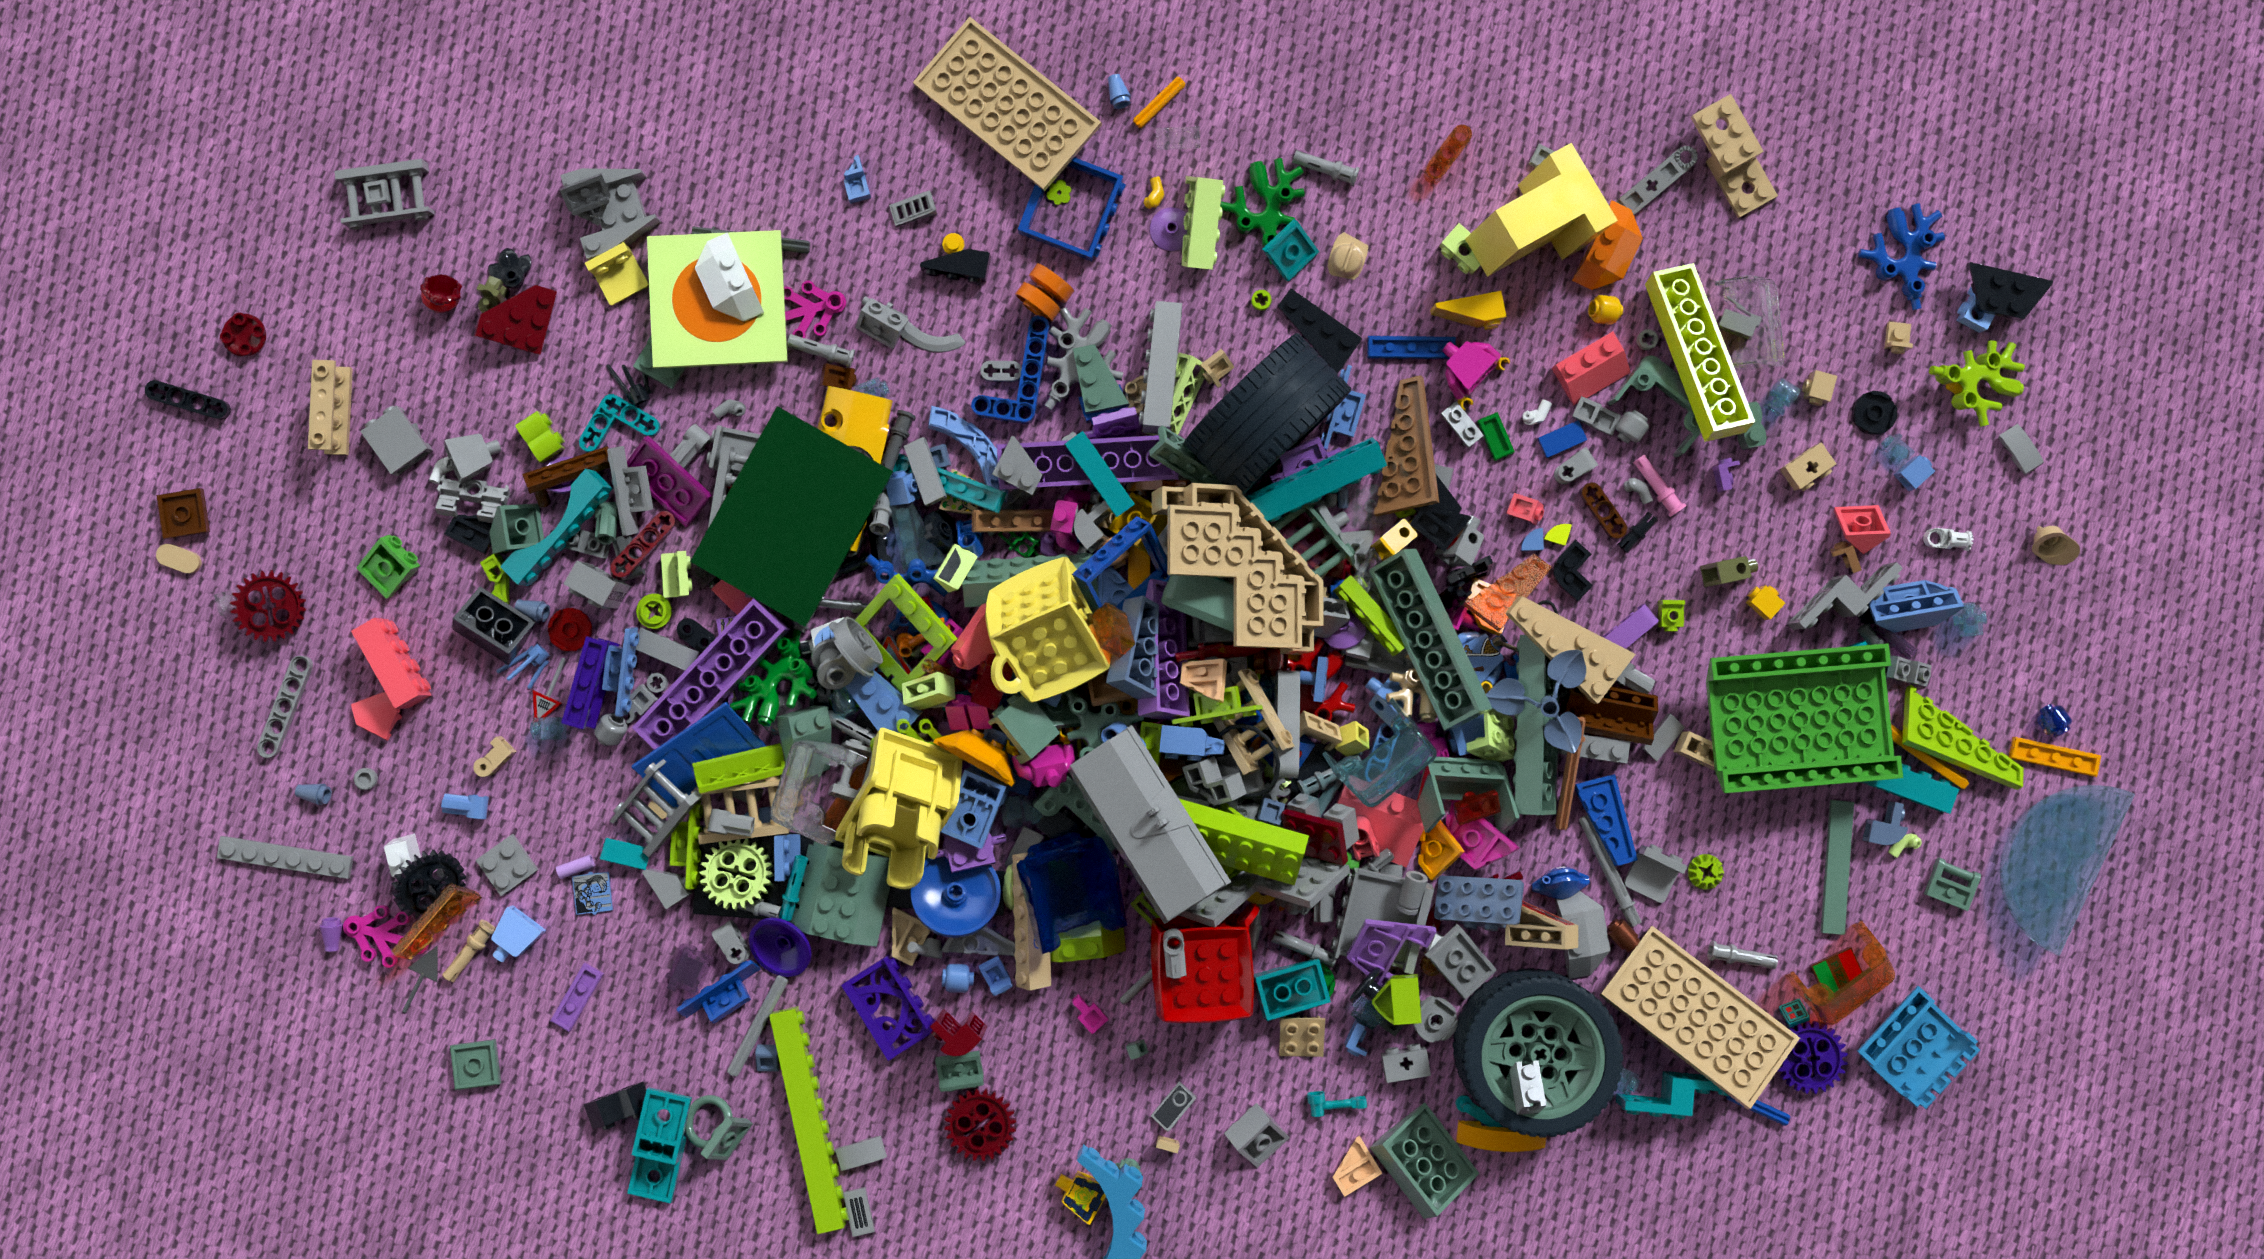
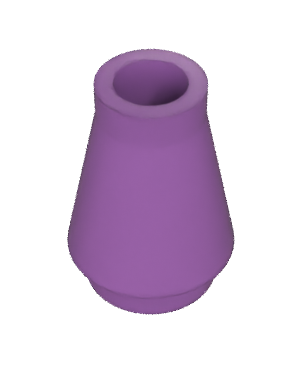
M337 917L322 919V924L319 926L325 951L339 950L343 923Z

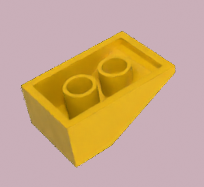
M1502 291L1438 302L1430 310L1433 316L1476 328L1484 327V330L1498 328L1497 325H1500L1507 317Z

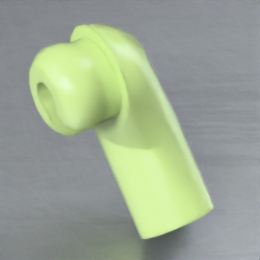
M1906 834L1902 840L1891 846L1888 853L1898 858L1904 848H1919L1922 840L1915 834Z

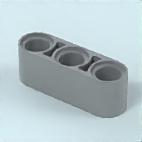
M642 627L639 629V643L636 646V650L683 670H686L697 659L699 651L690 649V647L676 641H671L669 638L655 632H650L648 629Z

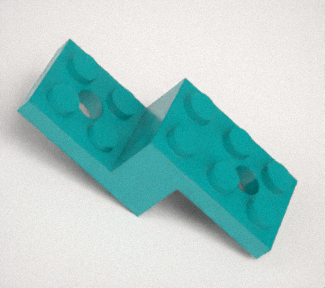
M1663 1071L1661 1097L1616 1093V1103L1623 1110H1627L1626 1113L1640 1115V1111L1649 1112L1650 1116L1655 1117L1671 1114L1672 1118L1685 1119V1116L1693 1115L1695 1090L1697 1093L1710 1094L1711 1090L1717 1091L1719 1095H1729L1702 1074Z
M650 1087L646 1089L631 1154L636 1157L627 1194L666 1203L673 1201L687 1140L684 1131L692 1097ZM666 1109L669 1111L670 1119L668 1121H663L659 1118L660 1110ZM657 1170L660 1173V1180L652 1181L649 1177L650 1171Z

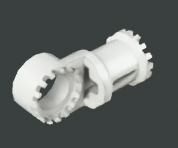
M1933 528L1925 532L1923 541L1929 548L1951 549L1952 547H1957L1969 551L1972 547L1973 542L1971 540H1974V536L1971 531L1961 533L1954 532L1953 529ZM1932 532H1936L1940 536L1938 544H1933L1930 541Z

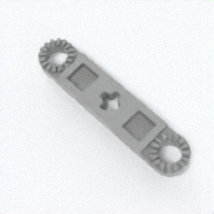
M1683 146L1677 149L1615 202L1631 209L1633 215H1635L1696 163L1698 156L1696 150L1690 146ZM1683 151H1688L1691 154V161L1687 164L1680 160V154ZM1647 181L1656 182V185L1654 186V188L1656 189L1655 191H1647Z

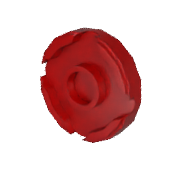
M565 608L557 611L548 623L550 641L563 651H577L583 648L586 636H592V623L589 617L583 611L576 608Z

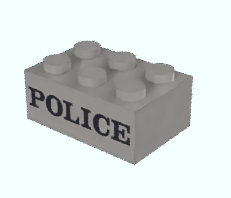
M576 561L564 582V585L569 587L568 592L577 597L588 598L587 602L589 604L608 610L611 608L618 609L631 587L621 580L614 579L609 573L595 565Z

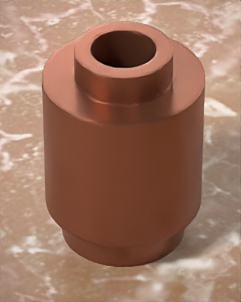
M1615 919L1608 925V936L1621 950L1624 949L1626 952H1630L1640 943L1638 934L1624 919Z

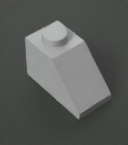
M652 868L642 872L665 909L672 907L692 894L691 890L685 889L686 877L682 878L681 874Z

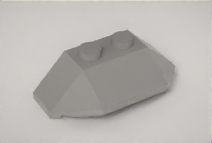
M1579 891L1570 898L1555 899L1557 916L1578 925V948L1563 949L1569 979L1590 976L1610 952L1603 907Z

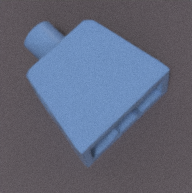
M1372 677L1365 686L1375 694L1369 702V706L1394 730L1404 717L1403 702L1399 700L1387 702L1386 694L1400 691L1402 688L1398 682L1390 681L1389 678L1382 684ZM1413 694V705L1420 697V694Z

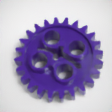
M1808 1021L1804 1022L1803 1027L1798 1024L1795 1026V1030L1787 1027L1800 1037L1798 1042L1802 1043V1049L1799 1052H1795L1794 1048L1777 1070L1778 1072H1783L1780 1078L1783 1080L1788 1079L1786 1082L1788 1086L1794 1085V1089L1797 1091L1802 1088V1091L1808 1094L1810 1089L1812 1093L1817 1094L1818 1088L1826 1092V1085L1833 1088L1832 1080L1841 1081L1838 1073L1845 1074V1071L1841 1069V1065H1848L1846 1061L1842 1060V1057L1847 1056L1848 1053L1841 1051L1846 1044L1838 1043L1842 1037L1838 1034L1834 1035L1835 1030L1832 1028L1827 1030V1025L1824 1023L1819 1026L1817 1021H1813L1811 1025ZM1823 1039L1824 1047L1821 1050H1817V1042ZM1811 1053L1814 1054V1057L1811 1058V1061L1807 1060V1057H1810ZM1822 1062L1827 1064L1824 1072L1819 1071V1066ZM1804 1064V1072L1798 1075V1066Z

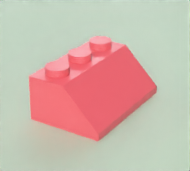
M1613 331L1551 368L1573 406L1578 404L1581 396L1588 398L1631 373L1625 351Z

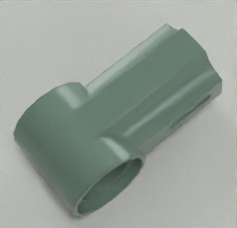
M603 502L595 509L596 542L609 545L616 540L617 521H620L616 502Z

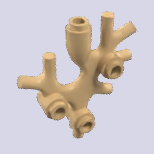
M1407 652L1405 658L1411 661ZM1411 668L1404 674L1391 672L1389 680L1398 682L1402 690L1387 693V702L1402 701L1403 716L1412 717L1413 694L1418 693L1421 696L1419 713L1421 720L1428 723L1434 722L1437 714L1416 669Z

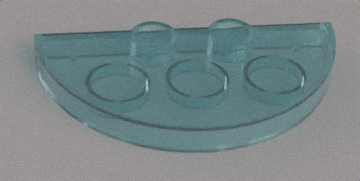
M2101 785L2078 786L2058 791L2041 799L2027 809L2014 824L2006 839L2000 861V883L2005 903L2022 931L2037 945L2055 956H2060L2135 796L2132 792Z

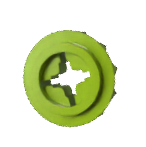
M660 594L644 596L639 601L636 609L640 623L651 629L663 627L670 621L673 613L671 603ZM659 605L658 611L662 616L654 615L651 617V611L647 606L655 608Z
M1701 854L1690 862L1688 876L1694 886L1707 890L1715 888L1722 882L1724 871L1722 863L1717 857ZM1708 866H1710L1709 871L1712 873L1714 877L1705 876L1703 878L1702 876L1704 873L1701 871V869H1699V867L1708 868Z

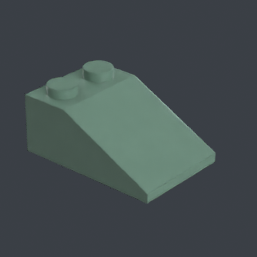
M814 705L776 716L784 758L788 767L789 781L792 782L830 770L832 727L827 706Z

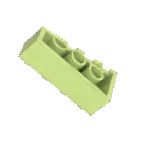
M1186 176L1185 184L1190 185L1188 194H1185L1184 202L1188 207V212L1184 216L1183 222L1187 235L1183 236L1181 265L1213 270V265L1217 261L1215 246L1220 237L1218 220L1222 218V207H1220L1221 198L1225 194V185H1223V180Z

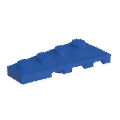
M1615 774L1575 784L1574 790L1614 866L1637 861Z

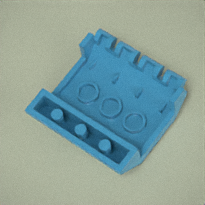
M1918 985L1864 1042L1857 1052L1902 1097L1916 1108L1921 1105L1924 1109H1927L1936 1099L1931 1092L1934 1090L1940 1095L1952 1082L1947 1075L1950 1074L1953 1078H1956L1967 1066L1962 1061V1058L1964 1057L1970 1062L1981 1050L1976 1046L1978 1041L1969 1032L1959 1028L1934 1004L1935 1001Z

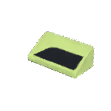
M953 544L933 579L947 592L958 590L976 561L977 556L959 545Z

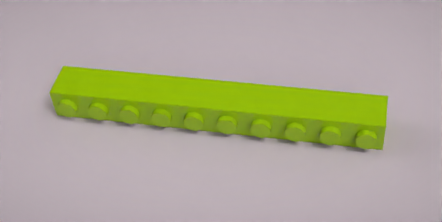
M798 1006L774 1011L769 1016L817 1234L843 1229L849 1218L846 1207L843 1208L841 1199H844L843 1188L841 1185L838 1186L836 1177H839L837 1163L833 1164L831 1155H834L832 1141L828 1142L826 1134L829 1133V1124L827 1120H823L824 1102L822 1098L818 1097L817 1090L820 1089L819 1079L813 1075L812 1068L815 1067L813 1055H809L807 1046H810V1038L807 1032L804 1033L802 1025L805 1024L804 1012L799 1011Z

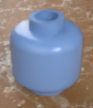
M948 964L946 969L942 970V987H945L947 992L966 993L969 986H973L974 972L969 971L968 965Z

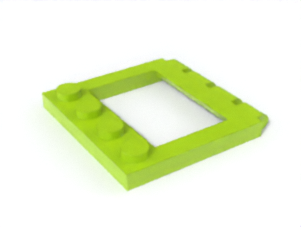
M899 573L892 577L855 619L870 635L881 652L883 663L878 668L887 678L892 675L894 676L891 682L901 693L902 683L925 676L958 639ZM889 600L897 606L933 646V649L909 675L866 628Z

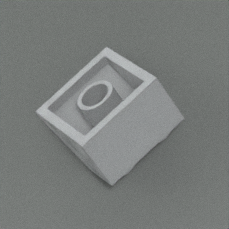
M1257 1103L1249 1108L1224 1133L1237 1151L1257 1168L1290 1138Z

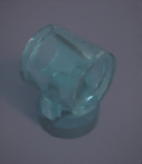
M1781 377L1769 393V396L1773 398L1772 401L1766 400L1763 407L1773 414L1782 417L1785 413L1784 405L1790 407L1798 397L1801 389Z

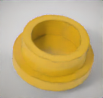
M956 233L948 234L942 242L943 249L947 254L962 251L965 245L963 238Z

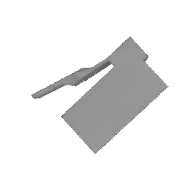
M1727 295V299L1748 316L1725 309L1719 323V329L1751 341L1756 327L1758 328L1762 317L1746 311L1742 305Z

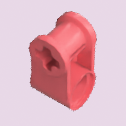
M1357 816L1358 830L1362 831H1358L1359 839L1352 845L1356 860L1359 861L1363 857L1373 855L1379 857V845L1374 836L1370 821L1366 817Z

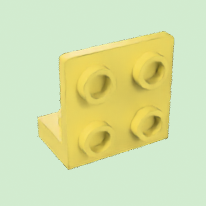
M624 242L585 262L588 271L595 276L611 306L649 287V283L630 247Z

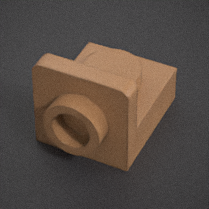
M1841 541L1833 545L1834 548L1830 549L1832 557L1846 553V555L1842 556L1846 569L1851 567L1853 573L1862 571L1854 546L1850 542Z

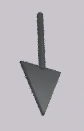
M438 945L408 967L419 973L420 976L402 1010L403 1013L407 1012L424 976L437 982Z

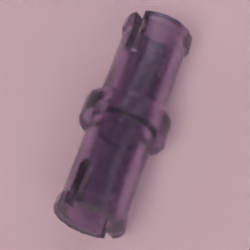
M1879 625L1875 627V633L1889 643L1890 648L1894 647L1906 659H1911L1918 649L1906 641L1900 632L1894 633Z

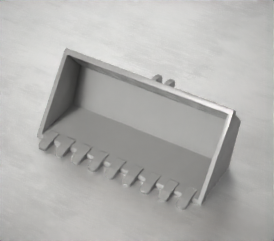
M1132 725L1070 765L1068 772L1072 776V780L1082 792L1085 801L1089 803L1094 815L1099 819L1104 831L1111 838L1114 847L1121 854L1124 863L1133 873L1136 882L1139 883L1146 898L1150 900L1153 909L1160 916L1164 924L1231 883L1224 869Z

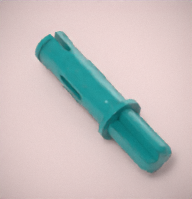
M802 855L795 856L786 892L782 895L784 900L779 918L786 921L792 920L796 903L800 900L798 896L808 858Z

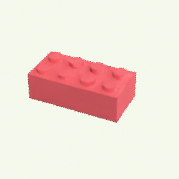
M373 618L351 631L395 709H409L431 696L429 682L420 676L418 672L420 667L416 660L411 659L407 653L409 647L404 640L399 639L397 635L398 628L392 620Z

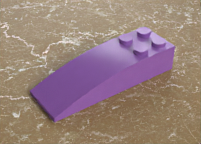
M1150 579L1145 597L1159 604L1158 634H1155L1158 655L1154 657V668H1158L1157 678H1154V688L1157 689V697L1138 700V716L1171 722L1173 719L1190 717L1189 688L1184 687L1180 683L1182 662H1188V660L1176 662L1175 653L1187 652L1186 613L1170 608L1161 602L1168 582Z

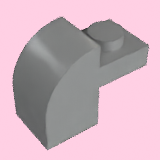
M1105 501L1096 503L1091 508L1089 514L1084 509H1081L1075 517V534L1091 553L1109 539L1098 526L1113 513Z

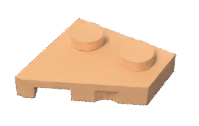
M1224 659L1182 662L1180 683L1197 693L1219 703H1224L1227 661Z

